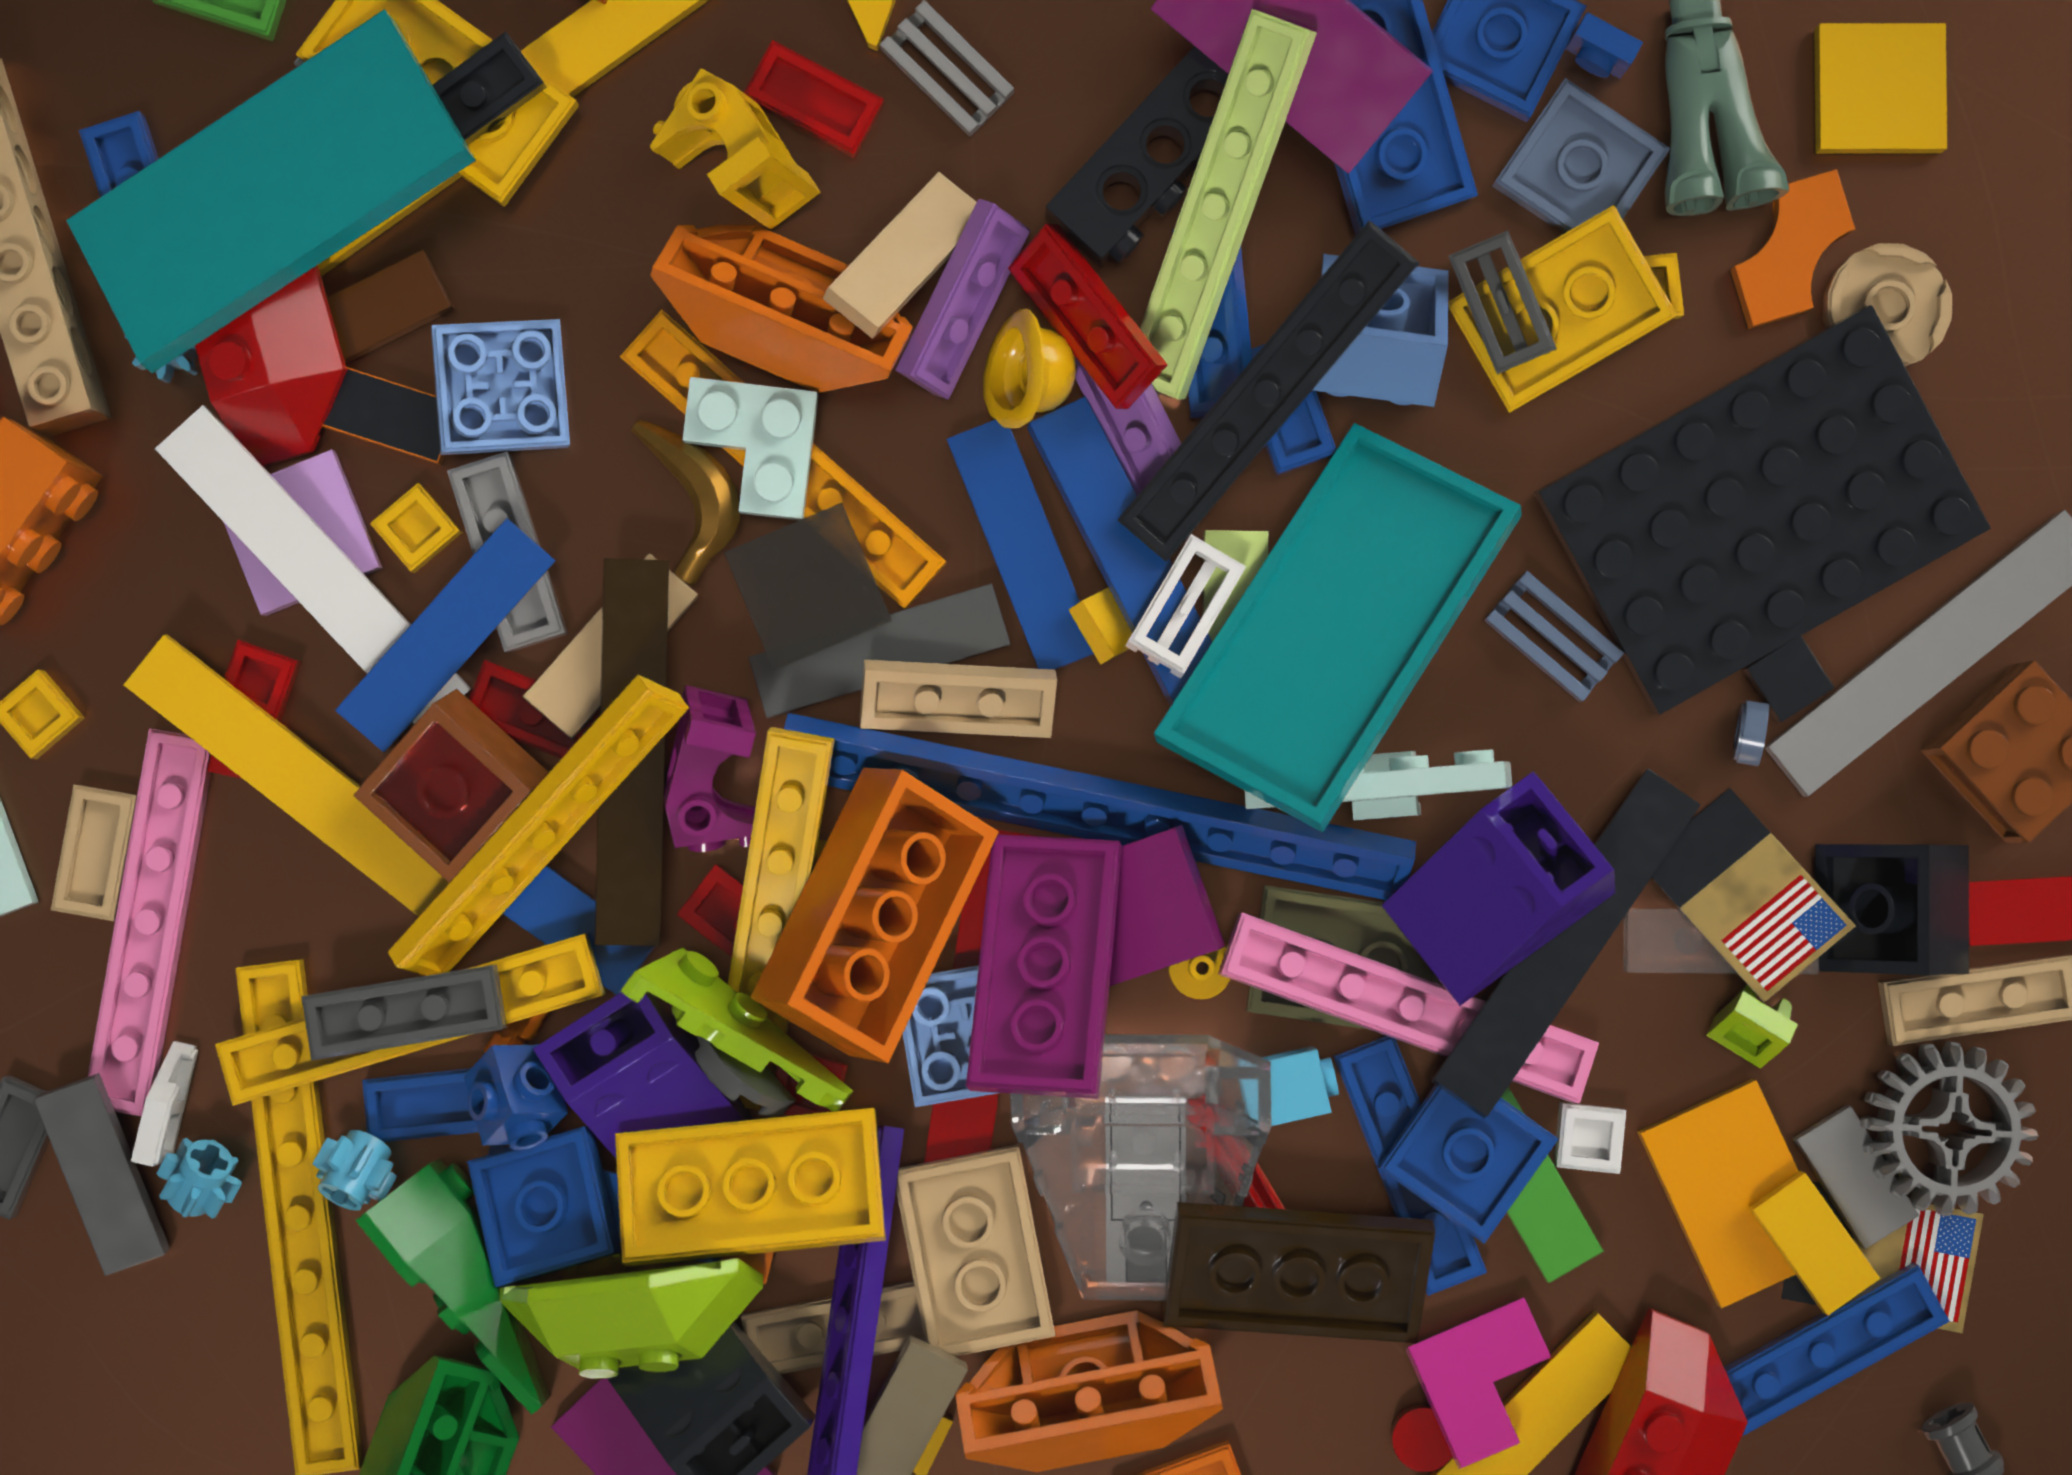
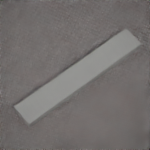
M2066 510L2057 512L1764 746L1765 750L1803 797L1811 795L2072 586L2071 516Z

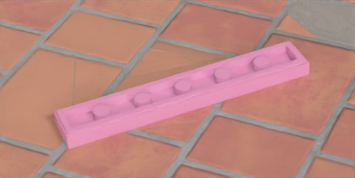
M151 728L148 731L88 1077L100 1073L115 1112L142 1116L146 1097L160 1068L211 772H207L211 754L186 734Z
M1239 913L1218 971V975L1444 1057H1448L1485 1003L1481 999L1472 997L1459 1006L1446 988L1440 984L1245 913ZM1550 1025L1512 1081L1573 1104L1580 1103L1599 1043Z

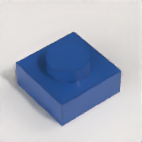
M1587 12L1565 49L1577 55L1575 62L1589 73L1603 78H1608L1612 74L1621 79L1634 61L1643 42Z

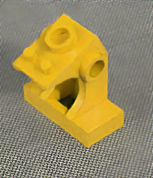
M702 68L693 81L685 85L679 92L674 103V109L666 122L659 120L653 128V133L656 137L650 144L651 150L673 163L678 169H681L700 153L714 145L725 144L728 152L727 159L707 174L719 195L770 230L821 193L810 174L795 163L761 106L734 85Z

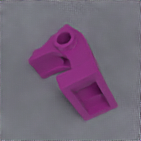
M685 685L682 699L689 708L680 718L664 780V804L674 847L688 846V850L693 852H707L723 847L726 844V840L739 838L741 847H749L756 807L723 798L712 786L713 776L718 766L729 756L734 754L750 758L756 732L747 699Z

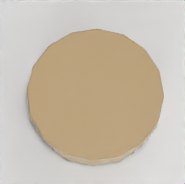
M1878 243L1852 254L1832 273L1823 294V322L1827 328L1859 309L1872 305L1906 367L1921 361L1943 341L1952 320V292L1947 280H1943L1941 272L1935 267L1937 264L1926 253L1905 244Z

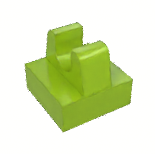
M1747 984L1727 1006L1715 1015L1706 1036L1761 1069L1790 1044L1798 1024L1790 1020L1792 1005L1788 1000L1782 998L1771 1008L1759 1001L1757 994Z

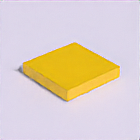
M1819 23L1814 29L1816 154L1943 153L1947 150L1946 23Z

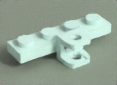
M1493 750L1454 753L1455 765L1429 767L1428 755L1416 756V751L1372 754L1342 802L1352 801L1353 820L1421 815V805L1418 802V796L1512 788L1511 762H1494ZM1244 790L1246 809L1275 808Z

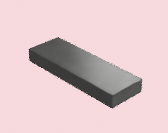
M497 964L301 996L311 1061L507 1028Z
M100 1073L36 1096L33 1099L104 1275L107 1276L165 1255L170 1247L135 1162H131V1150Z

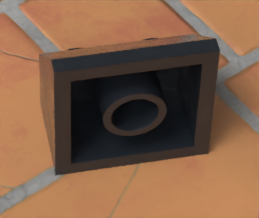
M1815 844V882L1856 925V927L1815 960V971L1906 975L1969 974V845Z

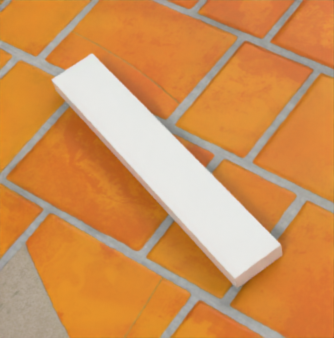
M202 405L155 448L367 674L411 626L407 619L207 406ZM455 673L412 722L416 724L434 702L455 689H458L465 695L471 688Z

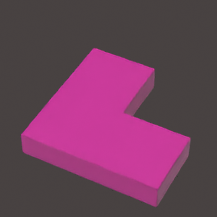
M1521 1298L1405 1349L1458 1470L1520 1443L1494 1382L1551 1358L1525 1298Z

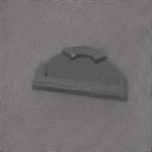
M697 1036L700 1045L695 1052L697 1063L708 1079L732 1101L743 1095L753 1103L761 1105L758 1114L764 1116L783 1115L797 1101L768 1066L760 1073L716 1048L708 1040Z

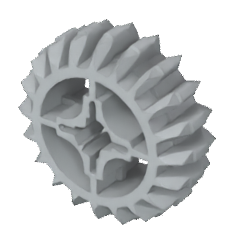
M1947 1041L1940 1056L1939 1051L1933 1044L1925 1043L1919 1047V1064L1909 1054H1899L1896 1057V1061L1902 1075L1898 1077L1890 1071L1881 1070L1877 1074V1078L1880 1083L1888 1088L1885 1095L1875 1092H1867L1865 1095L1867 1103L1879 1107L1877 1117L1864 1116L1860 1118L1861 1127L1877 1131L1878 1136L1872 1139L1873 1141L1863 1144L1864 1153L1868 1155L1884 1154L1883 1158L1885 1161L1873 1169L1875 1176L1884 1179L1894 1175L1897 1181L1890 1188V1193L1893 1196L1902 1198L1911 1192L1910 1201L1913 1208L1925 1211L1933 1201L1936 1213L1942 1216H1951L1956 1201L1963 1212L1968 1214L1976 1213L1979 1205L1978 1193L1988 1203L1995 1205L2001 1202L2000 1191L1995 1183L2000 1181L2013 1188L2020 1185V1179L2010 1170L2012 1164L2016 1162L2029 1166L2033 1162V1157L2029 1153L2019 1150L2021 1140L2033 1141L2039 1137L2037 1130L2021 1126L2020 1120L2030 1117L2035 1113L2034 1104L2028 1102L2014 1103V1099L2022 1094L2026 1085L2024 1082L2016 1078L2003 1082L2009 1065L1999 1059H1995L1986 1065V1050L1975 1046L1971 1047L1964 1056L1960 1043ZM1963 1078L1969 1080L1983 1093L1991 1108L1993 1122L1983 1121L1973 1116L1969 1108V1094L1963 1093ZM1939 1079V1088H1932L1931 1101L1926 1109L1916 1114H1905L1913 1097L1923 1087ZM1950 1120L1958 1121V1124L1974 1128V1130H1958L1957 1133L1947 1134L1945 1138L1939 1136L1936 1132L1923 1129L1922 1127H1939V1123L1946 1124L1950 1123ZM1902 1135L1921 1138L1928 1148V1162L1934 1164V1179L1926 1177L1912 1163L1906 1152ZM1991 1143L1981 1162L1971 1171L1958 1177V1170L1965 1169V1161L1969 1151L1978 1144Z

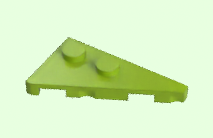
M682 947L636 970L621 989L624 995L637 1003L640 1002L647 991L672 1005L671 1009L677 1019V1026L693 1035L708 1040L716 1048L760 1073L770 1061L777 1064L798 1082L796 1086L797 1094L817 1105L828 1108L832 1112L839 1111L853 1093L852 1089L767 1018L768 1014L763 1005L751 999L750 995L741 992L737 993L718 977L719 972L716 966L708 958L697 952L687 951Z

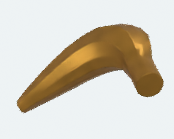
M640 419L632 426L631 431L681 483L694 507V534L686 552L673 571L678 578L694 586L712 557L721 551L735 534L740 521V512L738 511L739 499L736 486L724 467L705 449L696 444L684 443L682 436L659 425Z

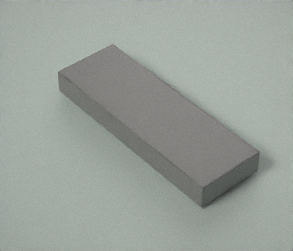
M508 451L447 470L473 555L506 518L540 546L512 456ZM548 570L497 626L504 652L510 653L568 634Z

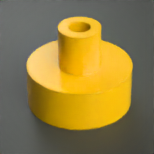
M1226 947L1168 966L1170 980L1176 989L1193 999H1208L1221 993L1230 981L1229 978L1218 975ZM1200 962H1205L1206 970L1203 973L1196 971V966Z

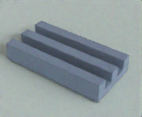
M1528 571L1520 576L1483 620L1578 702H1583L1587 698L1593 687L1604 678L1611 666L1624 654ZM1525 591L1528 592L1602 656L1597 663L1520 598ZM1510 609L1513 610L1587 673L1585 677L1579 682L1504 618L1505 614Z

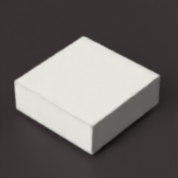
M1559 1102L1556 1137L1559 1140L1555 1144L1554 1166L1558 1168L1620 1174L1626 1110L1622 1108Z

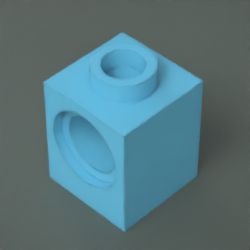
M1309 1046L1238 1062L1249 1114L1262 1128L1332 1113L1328 1097L1339 1095L1333 1063L1330 1057L1320 1059L1318 1049Z

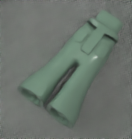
M1670 0L1672 25L1664 32L1665 40L1667 41L1665 73L1671 123L1670 159L1665 182L1666 211L1676 216L1707 214L1721 205L1724 195L1726 209L1729 211L1757 207L1781 198L1789 192L1786 173L1771 153L1760 130L1751 101L1742 54L1732 30L1733 24L1731 19L1722 16L1720 0ZM1709 112L1714 114L1723 172L1724 194L1712 151Z

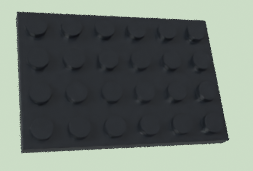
M1872 305L1859 309L1534 492L1617 647L1624 653L1622 656L1653 713L1658 715L1991 529Z

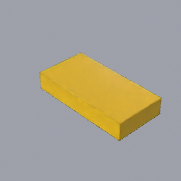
M1799 1171L1748 1207L1820 1310L1827 1316L1880 1279L1805 1172Z

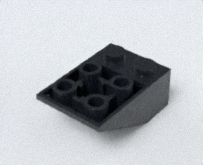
M735 1321L703 1358L679 1361L678 1369L667 1372L644 1371L639 1368V1365L618 1368L617 1376L607 1378L664 1460L677 1475H757L808 1430L815 1419L814 1412Z

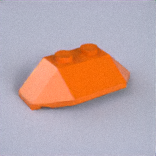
M677 225L651 270V278L701 343L818 393L888 379L913 328L906 317H901L898 312L872 339L823 300L827 288L849 265L758 225H715L696 229L694 225Z
M1138 1310L1054 1326L1055 1337L998 1348L982 1365L969 1383L966 1382L955 1393L965 1458L1032 1472H1042L1161 1449L1223 1410L1210 1345L1197 1338L1193 1340L1171 1326H1164L1163 1322Z

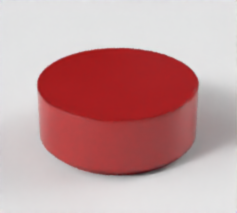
M1412 1405L1401 1411L1394 1419L1390 1430V1442L1394 1453L1406 1467L1418 1472H1431L1443 1467L1451 1459L1452 1454L1430 1405Z

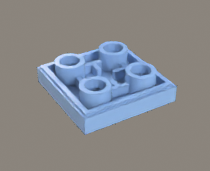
M560 319L431 326L441 455L569 448L570 436Z
M979 965L931 973L903 1032L915 1107L997 1094L995 1092L970 1091L966 1087Z

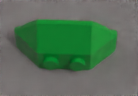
M434 1355L388 1395L359 1475H506L519 1441V1435L508 1404L500 1389L501 1384L487 1367Z

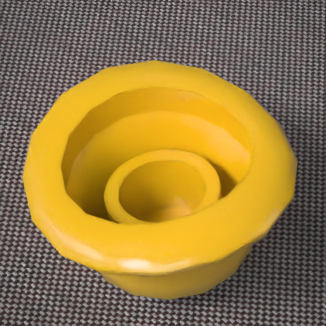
M1019 309L1005 321L995 336L986 359L983 373V399L990 416L994 420L996 419L1004 428H1021L1033 419L1036 412L1055 409L1068 398L1072 391L1076 376V357L1061 335L1053 330L1040 328L1036 316L1030 309Z

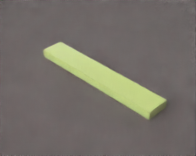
M1251 10L1140 325L1141 331L1168 364L1152 382V385L1156 391L1177 400L1186 399L1317 34L1315 31L1258 10Z

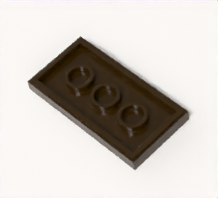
M1177 1202L1162 1311L1163 1325L1418 1343L1436 1232L1433 1220Z

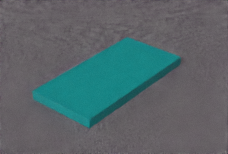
M384 9L66 221L139 363L153 374L476 161L398 25Z
M1354 423L1153 733L1156 742L1323 833L1522 516L1521 505Z

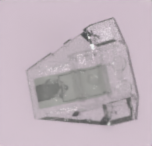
M1105 1034L1099 1099L1010 1093L1012 1128L1018 1143L1023 1144L1033 1168L1034 1182L1040 1196L1043 1195L1055 1223V1234L1082 1300H1164L1177 1202L1242 1206L1244 1198L1248 1195L1263 1144H1266L1272 1126L1271 1061L1210 1035Z

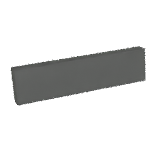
M991 583L748 658L766 718L769 719L862 691L864 659L951 664L1011 646L993 584Z

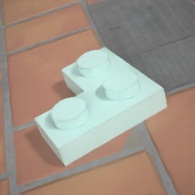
M690 377L683 442L746 450L738 510L741 514L804 521L819 397L818 392Z

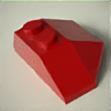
M318 265L195 345L212 406L225 427L263 467L315 451L321 436L319 432L333 407L347 372Z
M1648 1308L1574 1475H1725L1748 1421L1710 1334L1706 1330Z

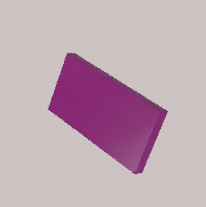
M1156 0L1150 8L1228 74L1230 73L1252 9L1317 32L1285 122L1348 174L1433 72L1429 66L1350 0Z
M997 835L990 855L966 1087L970 1091L1099 1099L1122 857L1120 841Z

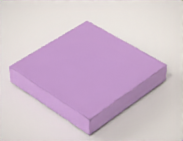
M331 449L270 474L365 576L383 569L338 455L334 450ZM224 523L260 615L268 616L300 603Z

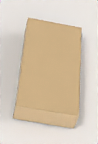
M73 785L51 904L52 911L115 921L137 795L83 785Z

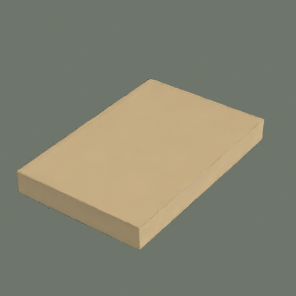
M1016 1144L899 1168L896 1192L925 1342L957 1357L1055 1337L1019 1145Z

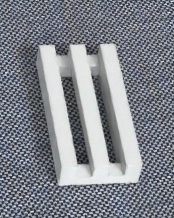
M1191 534L1125 646L1134 652H1137V650L1149 656L1148 660L1156 665L1163 664L1171 669L1170 673L1181 679L1246 566ZM1196 554L1205 559L1159 640L1155 642L1146 637L1193 555ZM1218 567L1227 572L1180 655H1177L1168 649L1215 568Z

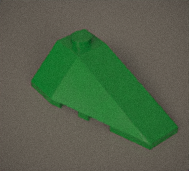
M439 1158L425 1166L370 1208L356 1222L397 1273L411 1287L420 1282L427 1284L434 1291L433 1299L439 1308L437 1310L438 1316L451 1330L457 1329L464 1335L471 1331L479 1339L474 1344V1349L481 1362L532 1415L551 1397L525 1326L501 1303L499 1287L494 1286L478 1208L472 1198L474 1195L472 1181L458 1165L451 1163L447 1167Z

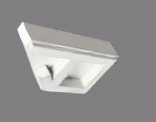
M173 1041L146 1097L131 1162L153 1167L162 1163L166 1153H174L198 1055L197 1046Z

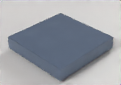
M1565 78L1492 187L1562 234H1565L1612 205L1616 207L1623 219L1670 148Z

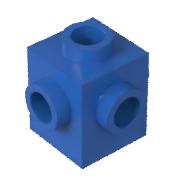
M492 1045L464 1076L468 1092V1110L471 1117L476 1121L482 1145H509L510 1148L515 1150L535 1147L547 1139V1134L568 1113L565 1099L533 1050L538 1045Z

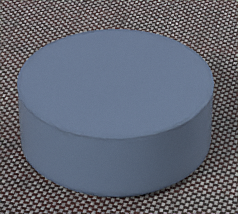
M1748 700L1741 704L1733 743L1732 759L1735 760V763L1759 766L1767 732L1769 704Z

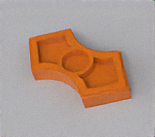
M1837 169L1788 183L1789 192L1781 198L1772 201L1773 222L1770 233L1761 249L1752 258L1730 269L1748 329L1802 314L1814 308L1811 296V282L1820 256L1831 243L1855 230Z

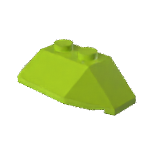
M736 1258L695 1265L521 1286L499 1287L501 1303L556 1358L579 1369V1375L582 1377L604 1379L617 1376L618 1368L639 1365V1368L644 1371L667 1372L678 1369L679 1361L703 1358L763 1288V1274Z

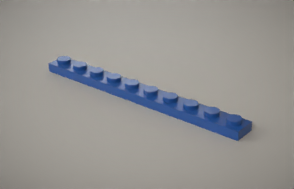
M788 713L784 725L786 730L835 739L827 786L852 791L863 768L902 769L974 816L1085 839L1120 841L1122 846L1183 825L1194 859L1197 862L1383 900L1391 897L1409 879L1415 861L1416 841L1334 824H1328L1322 833L1290 815L1261 809H1246V806L870 729H861L856 726Z

